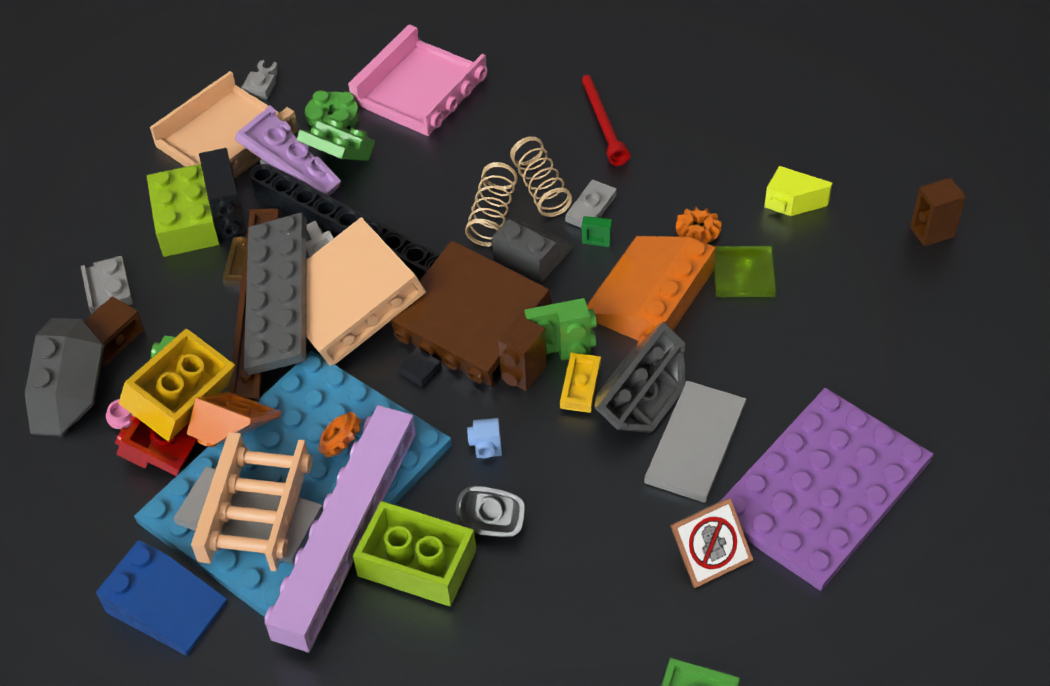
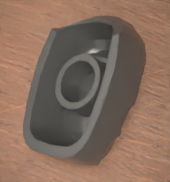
M471 486L464 489L458 496L456 502L457 518L461 526L473 529L476 534L513 536L519 533L524 526L527 503L520 495L489 486Z

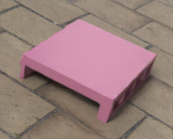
M408 25L348 83L349 92L353 94L357 106L429 136L436 128L440 127L443 120L451 112L456 110L458 104L471 94L475 86L485 79L488 69L486 67L485 54H481L474 62L420 41L418 39L417 27Z

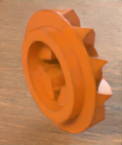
M696 206L693 211L685 209L683 215H678L675 229L679 237H691L701 242L709 243L719 236L721 221L718 220V215L716 213L711 214L708 208L701 211Z
M353 412L336 417L325 428L320 437L319 452L327 458L340 454L359 432L361 419Z

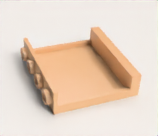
M229 71L150 127L155 146L185 167L201 164L199 153L227 147L234 178H236L261 159L235 140L236 133L269 106L236 86L233 73ZM288 107L281 112L276 111V116L281 122L286 121L292 128L291 132L293 134L297 133L298 126L295 111Z
M362 217L306 260V337L329 366L338 363L426 293L416 275Z

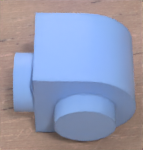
M499 418L473 420V426L467 427L469 446L475 445L477 458L502 456Z

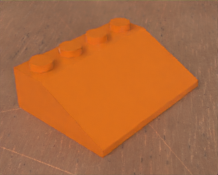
M636 236L587 304L588 310H594L597 324L637 341L640 334L648 336L662 322L674 331L714 271L716 247L691 237Z

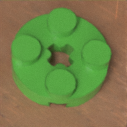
M317 91L312 95L313 99L308 102L305 108L307 124L312 127H316L317 121L328 122L329 118L345 123V128L350 125L351 129L359 118L357 103L350 92Z

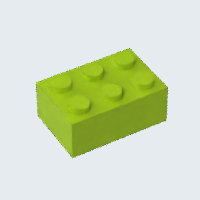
M201 164L146 175L155 232L163 257L219 245L217 229L207 196Z
M380 501L353 554L357 576L451 607L476 553L475 534L473 529Z

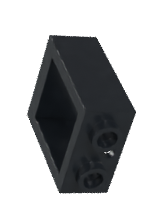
M227 147L199 153L207 196L219 239L247 233Z

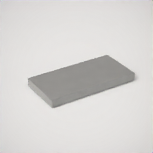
M686 381L644 477V483L706 503L745 408L746 398Z
M205 467L173 519L176 525L196 531L216 469ZM238 491L237 494H233L231 506L277 511L282 496ZM298 497L287 535V555L285 559L280 561L294 565L297 552L300 548L304 547L309 538L312 523L315 520H319L323 512L321 504ZM229 519L228 522H224L221 532L223 535L269 540L273 524Z

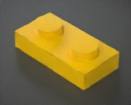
M570 353L560 399V409L591 413L601 366L600 356Z

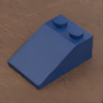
M140 540L136 542L95 592L107 614L186 656L189 655L228 603L227 598L174 559Z

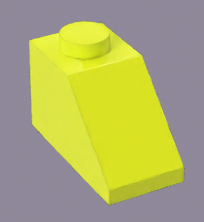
M779 166L767 187L764 207L789 216L826 207L830 201L833 183Z

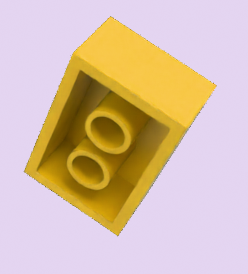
M186 328L125 381L119 404L169 442L190 422L195 398L221 393L228 386L235 364Z

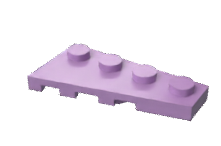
M271 105L236 133L235 140L272 167L328 196L339 188L341 180L319 157H314L308 151L309 146L307 144L297 141V138L291 132L292 128L286 121L281 122L276 116V110Z

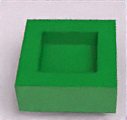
M584 216L582 220V244L610 247L612 220Z

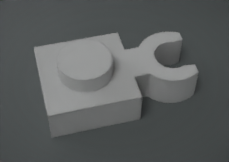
M261 60L257 65L258 72L250 71L241 89L255 98L267 100L276 84L275 77L278 75L277 63L274 62L270 68H266L265 62Z

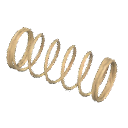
M527 137L518 141L511 149L510 158L518 168L520 176L523 177V182L528 187L530 195L534 198V203L538 207L540 214L545 217H554L562 214L570 207L572 195L568 189L564 188L563 179L558 178L559 172L553 168L554 162L548 158V152L544 149V144L537 137ZM528 141L540 143L541 148L528 151L520 161L515 160L516 151L521 145ZM540 150L536 157L522 162L524 157L530 152ZM543 151L546 154V158H540L543 154ZM544 160L540 165L529 168L535 162ZM546 160L550 161L551 168H544L538 171L532 178L526 177L527 170L540 167ZM549 170L546 174L535 178L540 172ZM551 170L556 172V178L545 180L538 188L531 186L533 180L545 177ZM554 180L551 184L541 187L546 182ZM557 180L561 181V188L549 190L542 197L536 196L538 190L550 187ZM560 192L567 194L566 200L556 207L546 208L541 206L544 200L551 199ZM567 202V204L562 209L553 213H546L541 210L556 209Z
M499 162L489 163L484 167L481 175L482 180L478 185V192L475 195V202L472 206V213L468 218V224L465 228L468 239L480 246L493 245L492 242H482L472 237L469 233V227L476 235L485 239H492V237L482 236L473 229L472 224L480 223L485 227L495 228L498 231L506 223L504 216L509 212L507 205L512 201L510 194L514 192L518 180L517 173L512 167ZM493 167L506 168L512 172L514 182L512 183L506 177L498 175L486 177V171ZM499 177L510 182V185L499 186L493 184L488 179ZM489 188L499 189L507 194L496 193ZM487 189L495 195L509 196V201L505 203L498 198L484 197L482 191ZM487 199L497 200L503 204H494L488 201ZM485 200L493 206H505L506 212L502 214L491 208H481L478 202ZM484 210H490L498 213L499 215H492L485 212ZM482 211L491 217H502L503 222L501 225H498L487 219H477L475 213Z

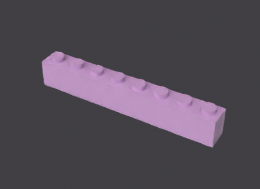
M377 405L372 417L368 416L365 420L363 434L360 440L355 441L351 448L350 460L346 467L340 469L337 476V485L333 493H329L326 496L323 512L319 520H315L312 523L309 539L305 547L300 548L297 552L294 569L290 576H286L282 581L280 596L276 604L271 605L267 610L265 625L271 641L308 653L310 652L354 562L353 554L380 501L384 500L416 435L413 415Z

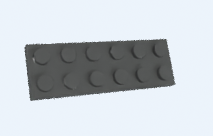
M302 212L248 227L244 370L248 375L306 361L307 219Z

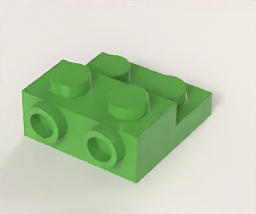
M329 118L328 122L317 121L316 127H312L311 131L300 130L297 141L338 158L369 161L375 140L366 136L367 132L351 127V130H348L344 127L345 123Z
M585 298L524 310L526 319L545 328L546 355L559 352L561 361L569 359L570 353L591 355V347L596 346L593 328L597 324L594 310H588Z

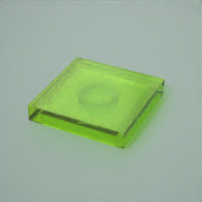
M714 246L716 247L714 261L716 297H775L776 287L772 246Z

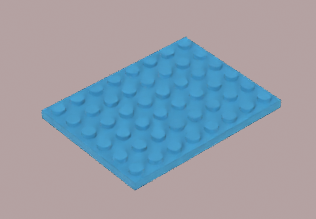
M312 350L306 355V361L297 363L259 401H256L282 411L281 416L242 435L244 445L248 447L249 451L293 456L298 440H305L308 454L312 455V468L309 474L305 473L299 497L322 506L326 496L329 493H333L337 485L338 473L342 467H346L350 460L351 448L355 441L360 440L365 420L368 416L372 417L377 405L413 415L416 435L383 502L396 505L452 446V440L449 436L336 365L329 366L323 357ZM349 412L355 413L361 419L360 430L354 436V440L348 444V447L344 448L340 454L329 458L320 453L318 446L325 428L336 417ZM225 442L219 443L215 447L208 446L134 517L139 525L265 617L269 607L276 604L280 596L282 581L286 576H290L295 563L292 565L280 561L277 572L270 571L266 556L263 554L223 548L215 551L211 564L198 562L191 546L195 531L176 525L173 519L205 467L217 468ZM247 464L246 467H242L240 478L286 483L290 468Z

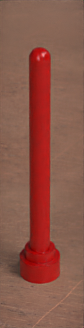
M584 75L582 83L608 143L606 154L609 162L614 166L623 165L630 159L627 145L618 141L592 77Z

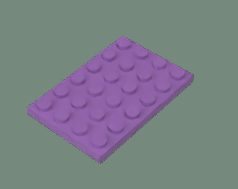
M824 388L720 501L731 498L747 542L819 591H822L932 460L933 453L827 388Z

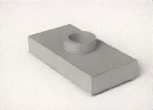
M592 179L566 213L565 222L582 228L584 216L600 218L617 196V188Z

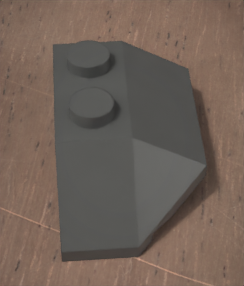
M51 318L35 336L25 389L29 428L32 435L63 437L69 431L68 428L75 424L94 405L104 346L82 319Z
M664 322L660 323L629 352L596 395L595 409L617 430L653 432L680 396L685 386V363L683 356L685 342Z

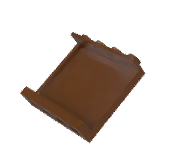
M451 240L419 281L426 293L390 322L394 330V336L402 343L408 344L410 342L427 354L440 358L449 368L453 370L458 368L466 372L473 381L477 383L484 382L493 387L495 382L492 373L500 364L498 339L519 315L525 318V309L552 304V299L548 288Z

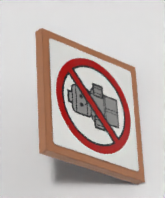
M731 498L722 500L670 525L694 588L753 560Z

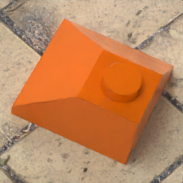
M231 392L195 398L187 435L198 438L197 442L201 445L215 447L217 444L226 441L228 432L241 433L243 435L279 418L282 411Z

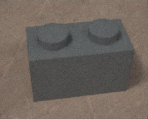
M508 219L492 236L494 261L539 284L548 277L573 249V244L527 221Z

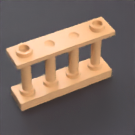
M228 432L191 543L198 562L211 564L215 551H219L220 548L265 553L270 571L277 572L280 560L285 559L287 555V535L305 473L309 474L312 468V455L308 454L305 440H298L293 456L249 451L248 447L244 445L241 433ZM247 464L290 468L286 483L240 478L241 469L246 467ZM238 491L282 496L277 511L231 506L233 494H237ZM229 519L273 524L269 540L223 535L221 531L224 522H228Z

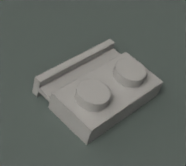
M122 256L95 262L94 266L88 268L85 265L81 266L91 314L112 296L127 305L134 304Z

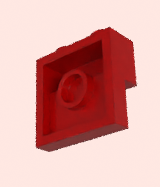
M132 414L129 420L132 424L129 429L123 427L116 438L115 444L119 446L116 455L144 469L150 463L177 476L198 441V438L187 435L189 423L168 442Z

